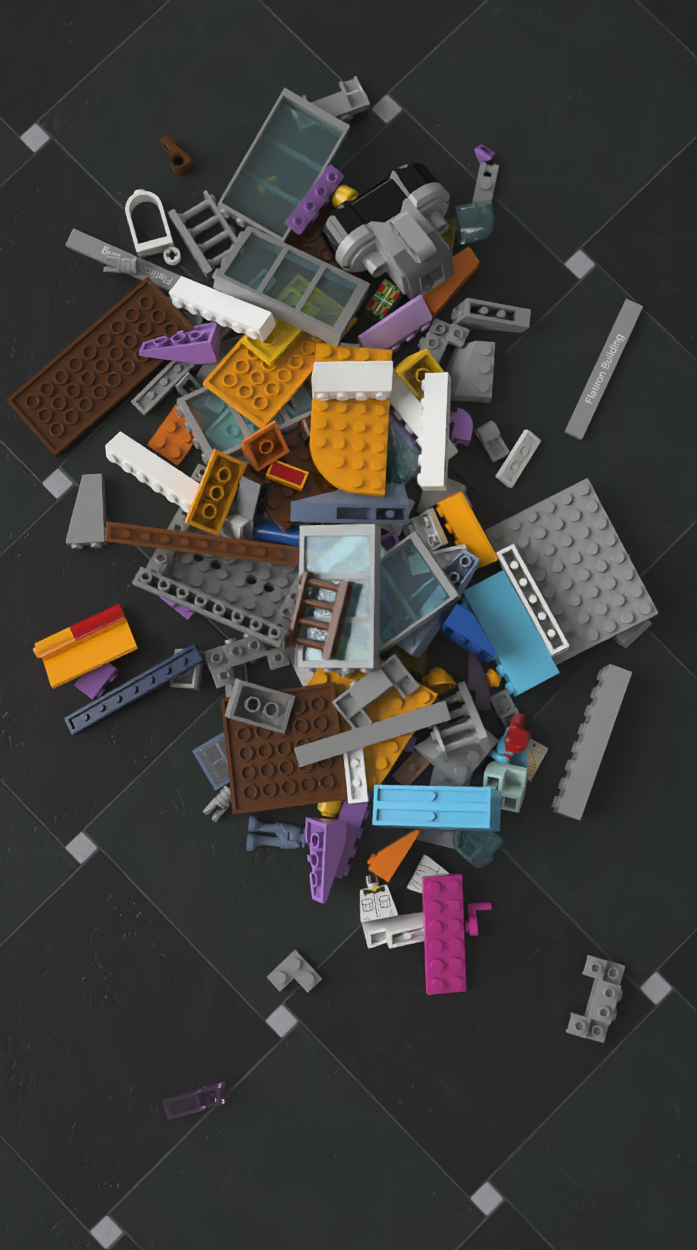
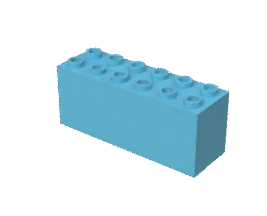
M504 570L464 590L459 602L472 610L471 613L474 614L497 652L491 661L494 660L496 662V671L501 678L504 677L506 681L505 688L509 695L513 694L516 697L560 673Z
M374 785L372 825L384 828L500 831L501 791L491 787Z

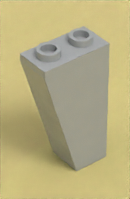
M467 298L453 309L451 319L453 323L464 328L522 333L530 327L531 309Z
M102 474L82 475L66 537V544L72 547V549H83V546L91 545V548H102V545H107V541H105V478Z

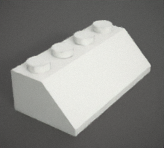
M393 361L314 362L311 377L312 397L319 401H327L329 399H337L339 401L357 399L363 401L368 398H375L376 400L390 398L392 392Z

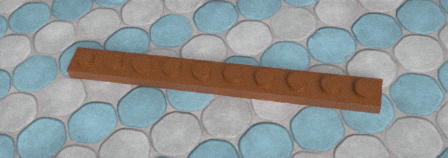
M107 522L105 541L290 566H298L299 547L115 522Z

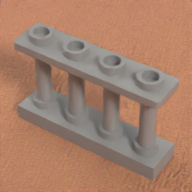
M206 190L203 192L205 201L183 214H177L175 209H172L168 212V215L204 275L209 280L213 277L215 266L222 262L225 255H229L230 249L211 260H206L203 254H205L206 250L228 237L232 243L236 244L237 238L235 235H237V232L232 224L228 225L226 222L227 218L219 213L216 206L218 203L214 195H209ZM208 207L215 214V216L193 229H187L184 225L186 220ZM220 222L225 230L203 244H196L194 241L196 235ZM246 246L240 252L242 259L246 257Z
M465 681L457 683L459 691L455 695L433 703L445 701L446 705L458 701L459 703L463 702L462 708L449 712L450 718L454 719L463 715L470 718L465 723L438 731L436 724L428 727V729L432 728L433 730L430 732L433 743H438V746H435L438 756H443L445 763L449 762L448 752L475 743L476 745L480 744L483 751L491 749L488 736ZM468 729L471 731L475 730L471 737L444 745L442 742V738Z

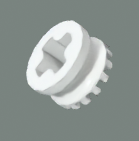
M168 247L164 251V259L168 265L175 266L181 260L180 252L176 247ZM170 252H173L175 255H177L174 256V260H171L170 257H167L170 256Z

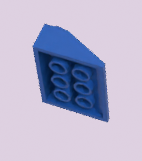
M456 604L443 624L440 633L488 663L497 652L476 617L471 613L472 610L464 604H461V606Z

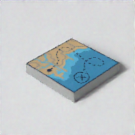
M530 738L526 749L519 754L513 755L510 759V764L528 768L526 780L531 782L549 748Z

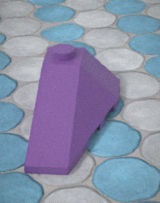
M217 322L194 326L195 330L184 333L181 330L170 338L162 336L143 342L139 355L193 364H213L217 362L221 352L219 324Z
M306 817L305 842L309 843L310 855H307V859L312 865V872L309 875L312 899L326 903L346 843L347 823L336 819Z

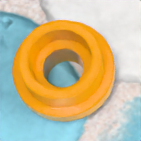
M489 669L484 674L486 683L490 688L493 686L496 688L499 686L501 677L497 671Z

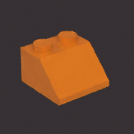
M275 420L241 441V449L248 463L257 472L290 452Z

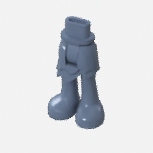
M250 814L249 832L276 833L278 837L248 833L246 851H253L257 846L261 845L277 846L281 849H296L309 846V843L305 842V828L302 829L297 825L275 821L276 824L260 821L257 815Z

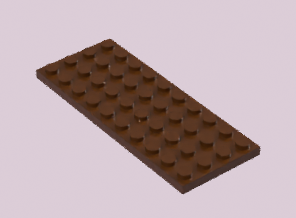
M147 277L6 399V401L54 456L57 457L167 361L165 359L140 356L139 350L143 342L162 336L170 338L176 335L178 331L183 330L186 333L195 329L154 282Z

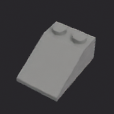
M235 679L225 716L285 734L295 696Z

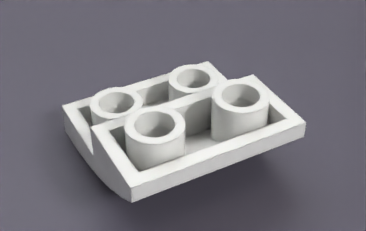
M433 508L426 510L417 517L409 519V524H404L403 526L406 537L414 531L417 532L431 552L448 543ZM412 544L410 547L413 554L418 555V551Z

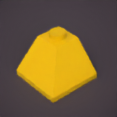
M427 348L408 356L393 368L419 402H421V398H424L422 380H425V373H445Z

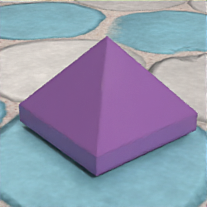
M479 145L474 150L479 163L481 161H489L496 156L495 152L484 145Z

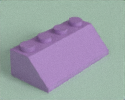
M418 295L358 336L360 347L392 350V353L400 348L402 343L405 341L409 343L416 337L417 333L427 331L431 327L433 318L422 295Z

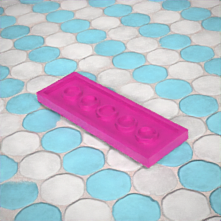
M462 874L422 876L426 993L431 995L466 991Z

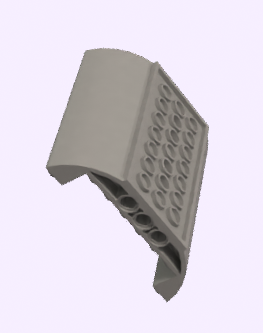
M198 464L191 479L200 484L206 467ZM238 486V489H237V491H236V494H235V496H234V499H233L231 505H234V506H235V503H234V502H235V499H236V497H237V495H238L239 486ZM179 507L167 529L216 536L185 523L188 513L181 507ZM264 512V516L262 518L253 520V528L257 520L267 522L274 521L266 514V512ZM298 522L294 526L339 525V523ZM330 536L331 544L334 539V536ZM253 538V541H257V542L279 544V543H273V542L255 540V539ZM156 548L146 568L140 567L132 584L277 648H281L285 643L286 633L290 629L291 624L289 620L295 609L294 599L296 594L299 593V564L298 566ZM309 549V571L319 574L321 568L317 560L327 551ZM201 556L204 560L197 562L194 560V557ZM217 563L221 566V568L214 569L211 567V565ZM252 578L256 583L251 585L246 580ZM271 586L274 591L267 592L264 590V587Z

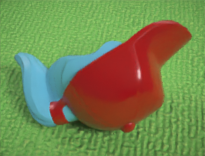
M516 714L512 718L510 726L506 728L505 734L499 739L496 750H490L486 756H490L500 763H507L513 755L519 754L526 749L531 736L524 729V714Z

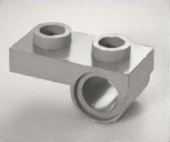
M489 421L474 430L493 463L510 454L500 436L498 427L493 421Z

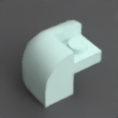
M494 760L487 765L484 772L483 787H491L501 791V809L519 813L525 795L528 768L511 765L510 760L507 763H500Z

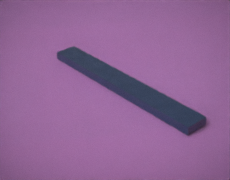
M196 643L192 644L65 717V722L71 734L76 735L204 662L205 659Z

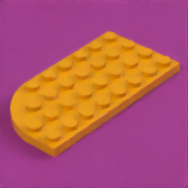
M316 343L315 362L392 361V350L341 345L336 347L330 344ZM312 397L310 453L318 471L338 489L352 494L384 497L390 398L385 400L368 398L363 401L357 399L319 401Z

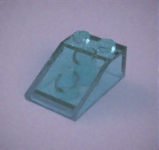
M392 419L388 423L386 471L393 484H404L405 486L421 472V466L418 463V457L421 453Z

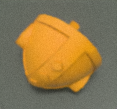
M435 667L422 677L423 685L439 696L457 686L453 676L443 668Z

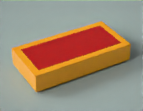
M276 460L270 464L265 478L302 491L309 472Z

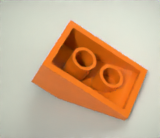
M414 829L379 850L377 854L372 853L367 861V864H369L368 869L389 882L420 831Z

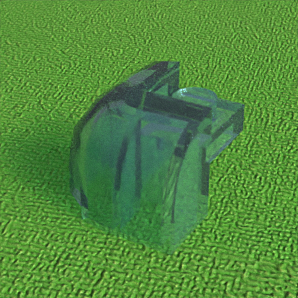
M492 200L455 206L459 245L483 240L491 234L494 228Z
M453 830V847L476 868L489 864L493 860L492 854L504 842L493 831Z

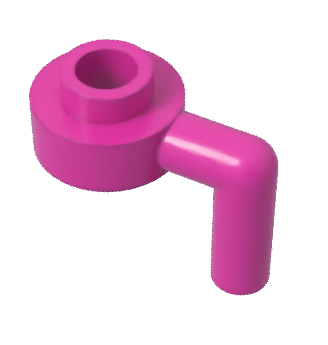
M491 902L470 903L468 905L469 920H465L466 932H470V936H478L476 911L492 910Z

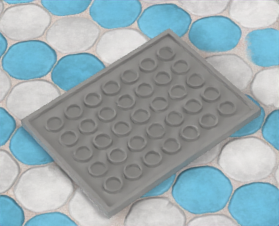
M588 478L485 530L496 553L512 544L515 545L565 636L569 649L552 658L555 665L659 614Z

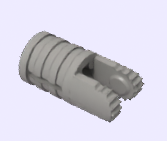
M104 255V260L117 261V268L106 266L104 267V272L138 274V257Z
M227 785L221 789L220 793L203 810V813L207 815L218 805L219 809L212 816V820L215 822L232 803L230 788Z

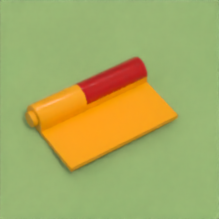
M118 603L36 642L33 651L38 659L41 658L43 660L51 687L54 689L138 649L126 616Z

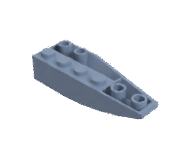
M385 484L384 497L358 495L336 490L291 501L290 521L409 524L410 504L404 484Z
M466 549L462 550L443 567V570L461 596L480 562L479 558ZM433 576L409 597L407 602L417 617L421 619L449 599L435 576ZM458 601L398 642L397 645L419 659L443 626ZM401 606L382 633L390 640L414 624L403 606Z

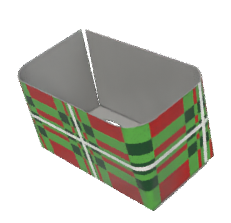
M384 279L366 306V315L377 322L390 315L402 298L399 294L403 295L399 287Z

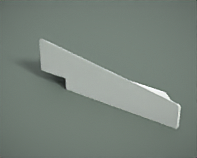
M423 912L362 922L368 949L386 942L390 949L424 941Z

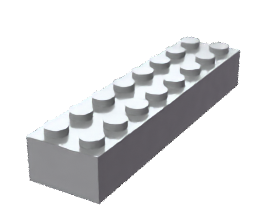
M612 664L599 670L596 680H599L598 685L593 687L590 698H593L590 705H587L584 716H586L585 722L580 724L577 732L580 735L577 742L574 741L571 749L573 753L572 759H568L565 765L566 776L561 778L558 789H561L559 796H555L552 802L553 812L574 820H581L632 674L631 671Z

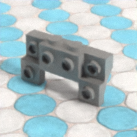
M357 76L347 82H339L341 92L311 102L345 123L352 119L354 114L370 109L369 100ZM290 109L301 134L316 128L318 131L323 129Z
M434 318L426 337H421L418 344L419 351L427 348L438 364H440L447 345L450 344L462 349L470 330L455 323L451 325Z
M244 634V639L238 641L236 637L225 641V645L204 651L203 655L216 688L235 682L231 667L266 656L271 670L290 664L285 646L277 648Z
M394 654L380 664L379 668H373V672H365L366 676L361 680L357 678L350 683V688L333 700L332 703L349 725L356 729L373 723L364 710L392 688L396 687L405 699L420 686Z
M587 954V961L582 974L593 977L595 980L585 1016L571 1012L569 1025L566 1029L567 1033L604 1043L608 1026L611 1025V1021H614L617 1015L616 1003L622 997L623 991L621 990L620 983L625 969L624 965Z

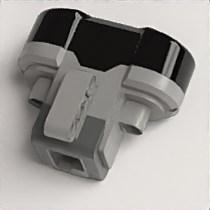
M418 162L402 165L392 170L384 180L355 199L344 201L325 221L321 231V241L345 272L355 273L368 270L373 277H378L387 272L402 293L406 294L410 300L420 294L423 297L453 275L450 247L441 237L449 229V224L444 219V216L449 206L450 195L426 165Z

